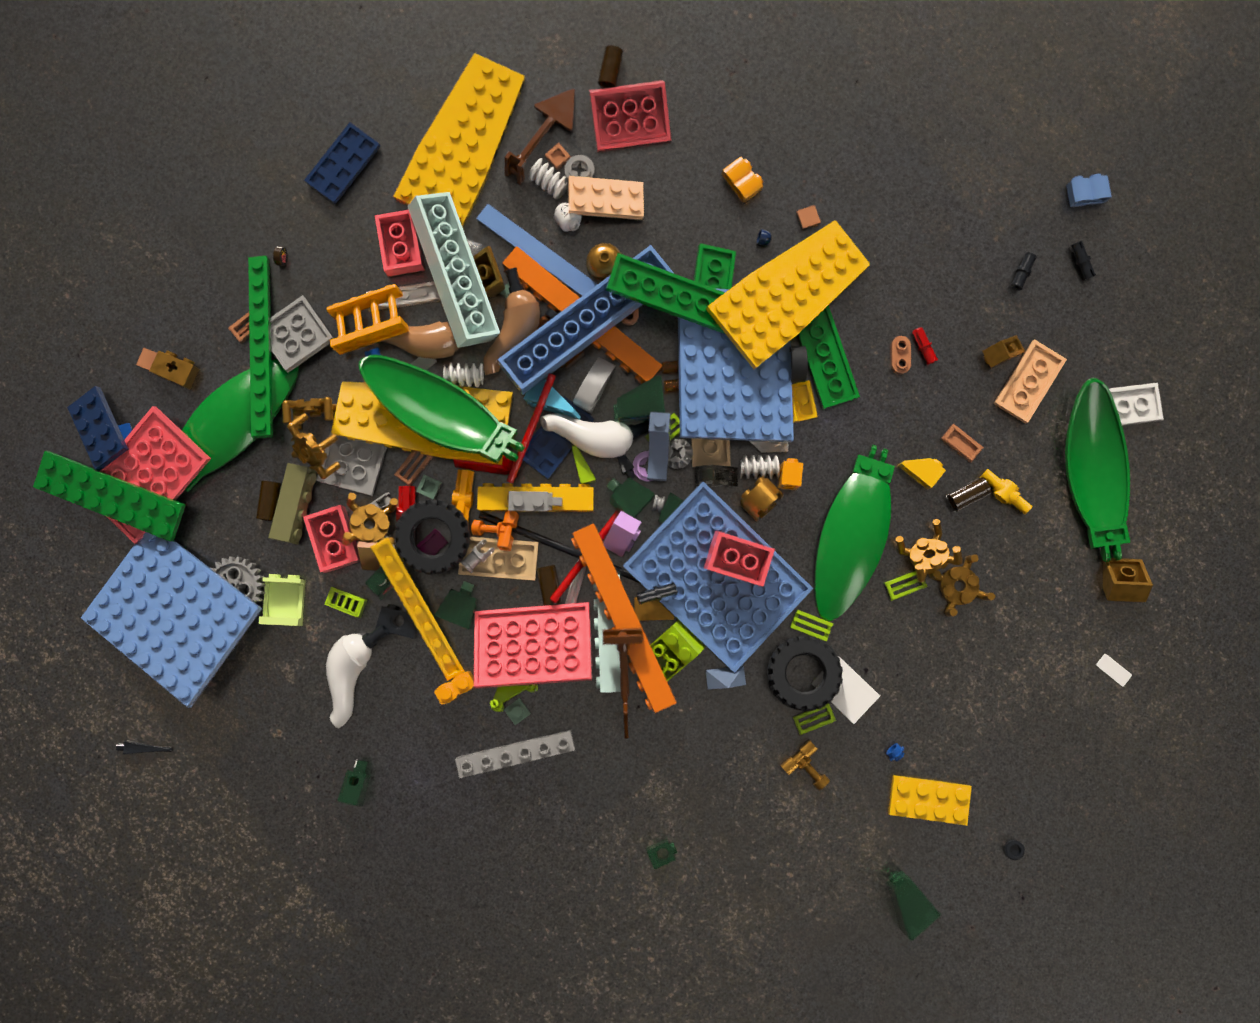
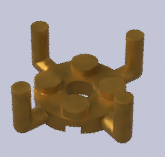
M330 397L322 399L311 398V401L305 402L304 399L296 401L284 400L282 402L283 424L291 422V408L293 420L303 413H310V417L322 416L321 413L325 414V420L331 421L333 416H335L337 404H332ZM301 425L297 427L298 430H302Z
M303 413L287 425L288 430L293 436L291 441L295 443L292 445L294 451H292L291 456L299 458L304 464L306 462L311 465L309 468L316 470L321 479H326L341 468L338 462L333 463L327 469H324L322 466L324 460L327 459V455L323 450L335 443L338 438L335 434H332L317 444L313 434L299 432L297 427L309 419L308 415Z
M349 493L346 504L353 511L349 522L350 532H345L343 536V545L347 546L354 540L378 543L385 539L390 525L387 516L395 511L398 500L392 498L389 506L383 510L373 504L359 507L355 503L356 494ZM372 521L375 527L367 529L364 526V522ZM388 537L389 540L391 541L392 545H393V543H394V538H393V537Z
M939 519L933 520V539L920 538L912 549L905 548L902 536L896 537L898 553L910 556L919 582H924L927 574L936 573V570L940 568L943 570L948 563L954 565L962 564L961 548L959 546L953 547L954 556H950L947 543L940 541L942 528ZM928 554H934V555H935V556H933V557H931V558H926V557H925V556L928 555Z
M975 554L966 557L963 567H953L944 572L943 575L939 570H936V573L929 574L931 579L939 581L941 593L948 602L945 610L946 616H956L958 613L955 609L956 605L969 604L976 597L985 601L995 599L994 593H985L979 590V578L970 570L972 563L979 560V557ZM958 580L964 584L962 591L955 589L954 585Z

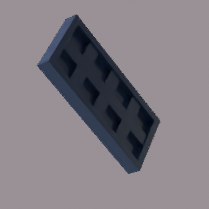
M349 122L304 181L332 203L336 204L381 146Z
M94 386L67 407L95 470L101 471L129 450L100 387Z
M565 396L563 397L581 416L580 420L594 422L595 419L575 406ZM541 425L531 438L523 461L549 480L570 453L572 446L575 445L555 432L545 431Z

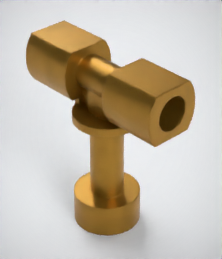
M808 740L799 748L801 751L793 758L790 756L781 764V767L788 775L797 768L800 770L804 768L815 780L813 785L820 791L830 780L825 774L821 776L810 764L812 760L810 756L818 749Z

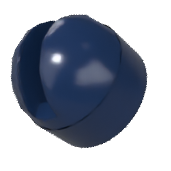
M760 229L757 236V244H769L772 240V235L767 230Z

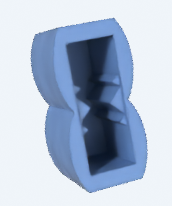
M1094 174L1089 178L1077 176L1072 178L1066 185L1070 207L1105 203L1112 198L1108 176H1101V174Z

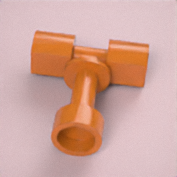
M506 510L503 522H499L497 526L485 525L482 520H474L471 526L472 534L482 536L484 532L496 533L497 537H499L497 547L503 551H511L514 539L511 533L512 529L517 527L519 514L516 511Z

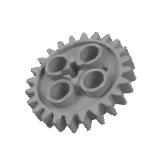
M231 556L229 559L222 558V564L215 562L216 568H211L214 572L254 603L263 601L259 595L265 594L261 587L266 586V584L260 583L264 576H258L261 569H254L255 563L249 564V559L243 560L242 557H236L235 559V557ZM236 570H238L239 575L235 579L234 573ZM248 585L249 592L245 594V587Z

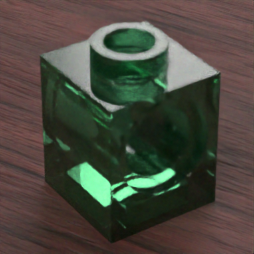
M668 838L646 848L654 870L675 861L676 857L674 854L678 853L674 843H669ZM662 848L668 850V855L664 858L657 855V852Z

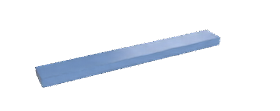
M489 204L486 205L476 218L477 221L514 248L516 246L519 247L550 274L581 297L598 285Z

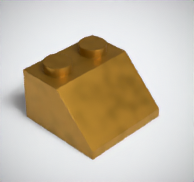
M487 246L473 256L487 297H494L506 288L490 246Z
M1110 558L1109 562L1103 561V590L1108 601H1147L1153 584L1142 559L1121 558V560L1116 561L1114 558Z

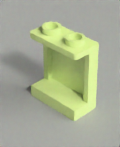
M269 574L268 578L263 577L262 581L265 582L266 586L264 589L263 616H259V624L303 626L306 580L300 579V575H288V578H280L281 575Z

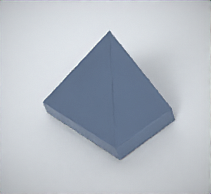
M744 665L735 673L729 667L705 670L707 689L746 685Z

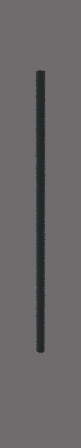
M483 511L480 512L478 517L495 525L503 522V519ZM518 525L512 529V532L576 558L582 555L581 551ZM613 564L618 575L640 583L626 569Z

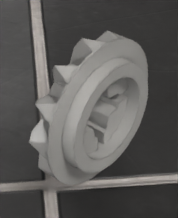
M584 155L571 157L565 165L566 177H578L577 171L574 170H577L581 164L582 170H585V172H581L580 177L592 178L595 173L593 162Z
M674 439V441L670 442L668 466L674 469L684 468L692 459V447L683 439ZM674 449L680 451L679 453L682 458L674 456Z

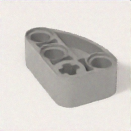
M599 357L581 384L573 404L592 414L614 373L616 365Z

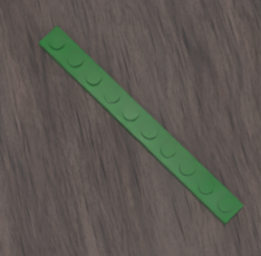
M268 256L248 257L251 437L253 439L273 437L270 270Z

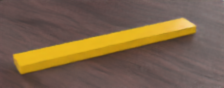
M387 537L372 545L373 553L447 681L463 673V667L389 538Z

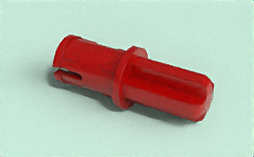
M922 327L915 329L912 333L919 346L918 350H921L926 360V364L929 365L936 362L938 358L931 346L932 342H929Z

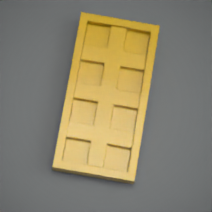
M893 775L888 814L967 825L972 786Z

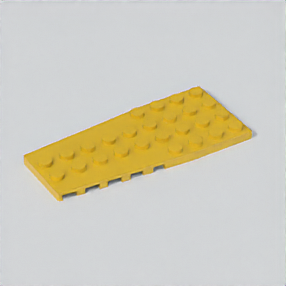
M474 54L419 144L393 196L394 199L409 205L415 196L450 192L463 228L488 177L496 150L500 146L503 132L505 133L510 115H512L514 104L525 81L524 75L478 54Z
M833 221L750 273L705 309L751 367L755 369L798 335L870 263L838 222Z
M342 382L331 430L332 434L347 437L348 440L354 441L358 439L369 444H383L389 448L394 446L411 452V450L419 451L421 454L435 457L497 464L482 457L481 454L452 450L419 436L398 421L379 402L365 382ZM458 386L484 405L499 422L509 425L513 392ZM503 456L498 462L499 465H502Z

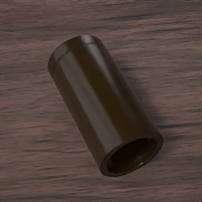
M613 45L605 47L598 79V85L603 88L616 87L623 56V50L620 47Z
M981 477L949 494L948 500L952 508L958 512L990 495L992 491L988 482Z
M261 481L256 519L273 521L281 483Z
M555 565L537 568L543 605L563 603L562 597H560L556 604L550 600L559 587Z

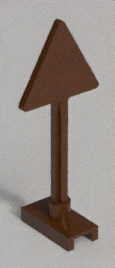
M574 89L534 105L536 110L548 118L520 155L516 156L511 152L506 154L505 176L508 177L512 173L517 177V183L521 185L524 181L527 158L552 125L557 122L569 131L572 130Z
M642 628L603 629V645L617 644V650L620 655V682L624 710L625 739H629L627 651L629 650V644L643 643Z

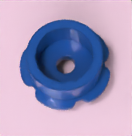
M898 743L892 745L886 752L890 758L889 760L899 761L904 756V747H901Z

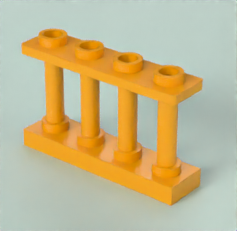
M392 284L327 307V312L336 319L338 337L330 340L331 347L339 355L409 332L408 324L398 316L396 299L402 297L403 292L396 284ZM388 302L390 319L381 322L378 305ZM371 308L373 325L363 328L361 311ZM354 314L356 330L346 334L344 317Z

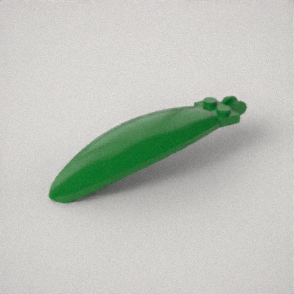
M369 355L359 361V371L371 392L398 421L419 436L452 450L481 454L482 457L497 464L503 455L509 460L517 461L519 457L514 452L508 450L509 446L519 452L525 449L520 442L514 440L518 434L516 429L499 422L478 400L446 379L417 366L387 356Z
M278 359L271 360L272 420L282 408V402L289 397L299 374L298 366L287 373ZM250 369L228 380L212 392L198 406L185 424L182 431L211 458L187 486L185 491H190L202 476L222 467L256 440L251 437Z
M1090 378L1080 389L1072 409L1065 448L1066 473L1073 501L1079 515L1088 528L1090 548L1101 547L1100 552L1103 561L1109 562L1111 558L1109 546H1112V554L1114 560L1117 561L1122 558L1120 545L1131 543L1126 524L1130 500L1128 451L1122 423L1109 388L1099 379Z
M875 445L871 446L868 457L858 454L852 475L837 494L824 522L815 565V603L821 618L825 621L837 619L853 604L872 577L884 551L891 519L889 484L891 483L895 466L885 463L888 449L884 448L882 450L879 461L873 459L877 451V446Z

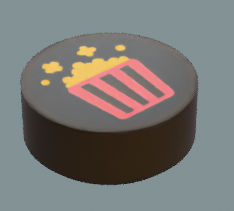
M277 246L273 252L274 263L277 266H285L288 257L285 247Z

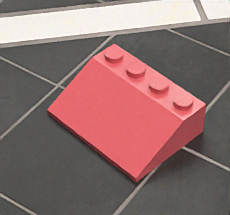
M664 81L589 91L597 150L671 141Z

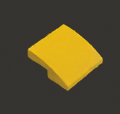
M810 380L792 384L793 423L818 418Z

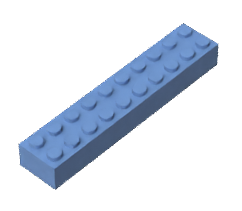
M651 245L634 257L636 260L674 273ZM608 276L498 359V364L520 393L524 395L545 379L549 373H553L643 304L606 291L610 277Z

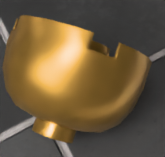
M601 243L590 250L587 256L586 267L593 279L602 282L610 276L617 253L621 254L616 246L610 243Z

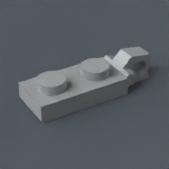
M509 491L508 511L548 512L552 511V506H562L563 498L553 497V493Z

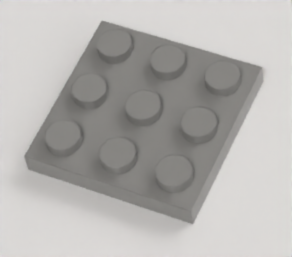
M303 295L270 318L271 350L287 373L330 344V340L334 339Z
M337 436L338 440L325 449L327 459L324 460L322 466L324 469H327L333 463L338 462L341 468L326 479H321L318 475L316 481L373 496L387 447L383 444H369L363 440L355 439L353 441L348 440L347 437Z

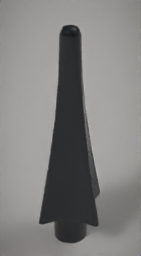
M626 455L617 457L622 475L626 474L628 480L635 478L633 473L634 466Z
M131 740L117 743L116 751H123V755L146 752H171L173 750L171 747L149 745Z

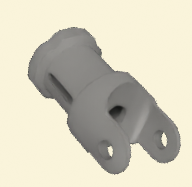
M486 539L481 540L472 549V552L464 560L460 561L470 573H473V569L480 562H484L495 550L492 547L486 553H481V548L487 542Z

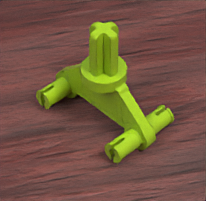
M538 685L497 687L494 698L490 702L491 709L495 712L504 711V702L525 690L535 693L538 690Z

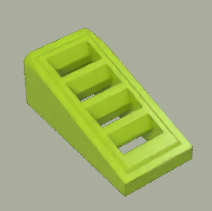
M572 446L580 483L590 484L596 482L595 476L578 447Z
M331 587L324 605L361 618L368 600ZM336 592L338 593V596L336 598L335 604L331 603V601ZM342 595H344L345 598L343 600L342 606H339L338 604L340 602V599ZM349 598H351L352 600L350 602L349 608L347 609L345 608L347 601ZM355 601H359L356 610L352 611Z

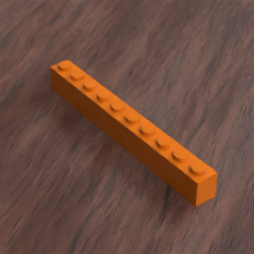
M517 246L502 262L504 272L511 268H517L519 279L524 289H530L533 292L532 295L541 302L543 300L547 303L548 309L550 308L560 313L580 298ZM615 326L591 343L597 349L602 348L606 352L605 355L611 361L616 360L619 362L620 368L626 373L630 371L635 376L634 379L641 385L649 386L662 370V364Z
M593 523L573 532L574 538L571 539L575 549L580 548L582 555L579 558L583 566H588L591 572L587 575L591 584L596 583L599 591L595 593L600 603L604 601L607 607L604 609L608 621L612 619L615 626L612 629L642 628L595 524ZM642 629L643 643L629 644L627 655H629L631 662L628 665L632 673H637L640 679L636 682L640 691H645L648 698L645 699L649 710L653 709L656 713L676 704V700Z

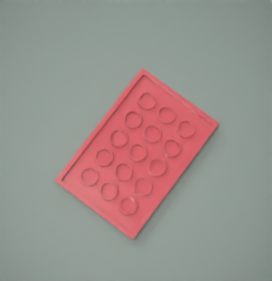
M152 406L125 438V443L129 450L103 468L101 472L176 501L211 458L156 406ZM107 517L134 544H137L146 533Z
M589 602L475 611V688L592 680Z

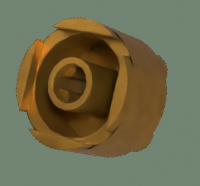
M763 476L755 482L756 486L751 491L748 489L742 494V499L740 500V506L756 522L759 521V517L762 519L777 505L775 502L777 498L781 500L784 496L768 478L765 479Z

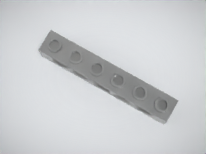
M566 730L459 756L455 760L459 778L575 751L576 747L572 730Z

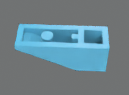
M543 379L526 392L523 399L530 406L536 407L546 379ZM552 387L543 410L568 415L580 420L581 416Z

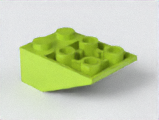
M679 620L650 644L667 682L705 648L702 642Z

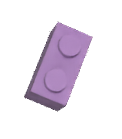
M621 511L603 543L605 548L620 557L624 555L625 551L630 552L635 543L632 540L636 541L641 532L638 530L641 522Z

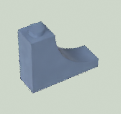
M650 412L647 480L667 481L671 433L670 413Z

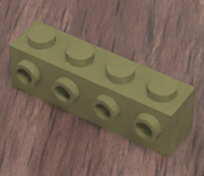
M287 463L268 538L296 545L299 544L304 524L303 517L307 516L308 504L311 501L313 485L317 478L316 470L306 466Z

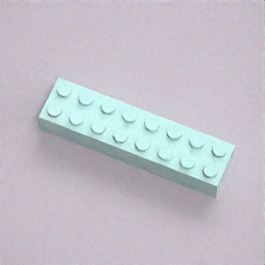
M450 192L415 196L407 207L457 347L491 342L500 334Z

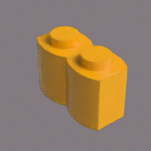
M739 157L723 169L722 176L730 187L733 188L740 200L745 203L762 190L763 180L758 174L755 175L752 172V166L747 159L744 160L742 157Z
M466 671L455 676L451 682L440 685L434 692L441 704L450 703L457 699L460 694L474 688V676L471 671Z

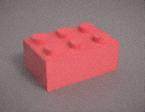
M409 210L375 215L383 269L386 275L390 277L424 271L421 244Z
M338 505L303 517L320 572L328 573L360 562L356 540L347 546L342 543L344 533L350 532V520L345 506Z
M715 531L704 569L763 587L775 549Z

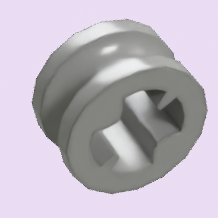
M655 495L652 511L658 510L659 513L662 512L665 496L660 498L658 495Z

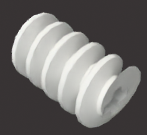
M540 158L532 166L529 178L531 181H535L536 185H541L543 190H547L549 195L553 194L554 199H558L568 189V183H565L566 177L564 176L559 179L560 172L554 175L555 168L552 167L547 170L549 164L545 163L542 166L543 159Z
M450 362L448 368L444 365L443 378L456 386L459 382L460 387H464L466 382L467 386L471 387L474 382L475 387H479L480 383L483 385L484 381L483 364L480 363L477 369L475 363L472 364L471 368L468 367L467 363H465L463 368H461L460 363H457L456 368H453L452 362Z
M743 455L740 460V479H742L743 474H746L747 479L750 478L751 474L754 475L755 479H757L758 474H761V477L763 476L764 478L768 474L770 479L776 474L777 479H779L780 463L777 455L773 456L772 461L769 455H766L764 460L762 455H759L757 460L754 455H751L749 460L746 455Z

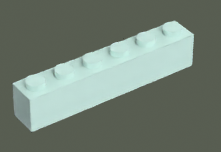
M596 583L593 584V591H599ZM597 597V599H594V611L598 610V618H594L595 630H598L599 638H595V649H599V657H596V669H600V677H596V688H600V693L621 692L620 655L617 650V644L603 645V629H612L615 625L612 619L608 621L604 609L607 607L604 601L600 603Z

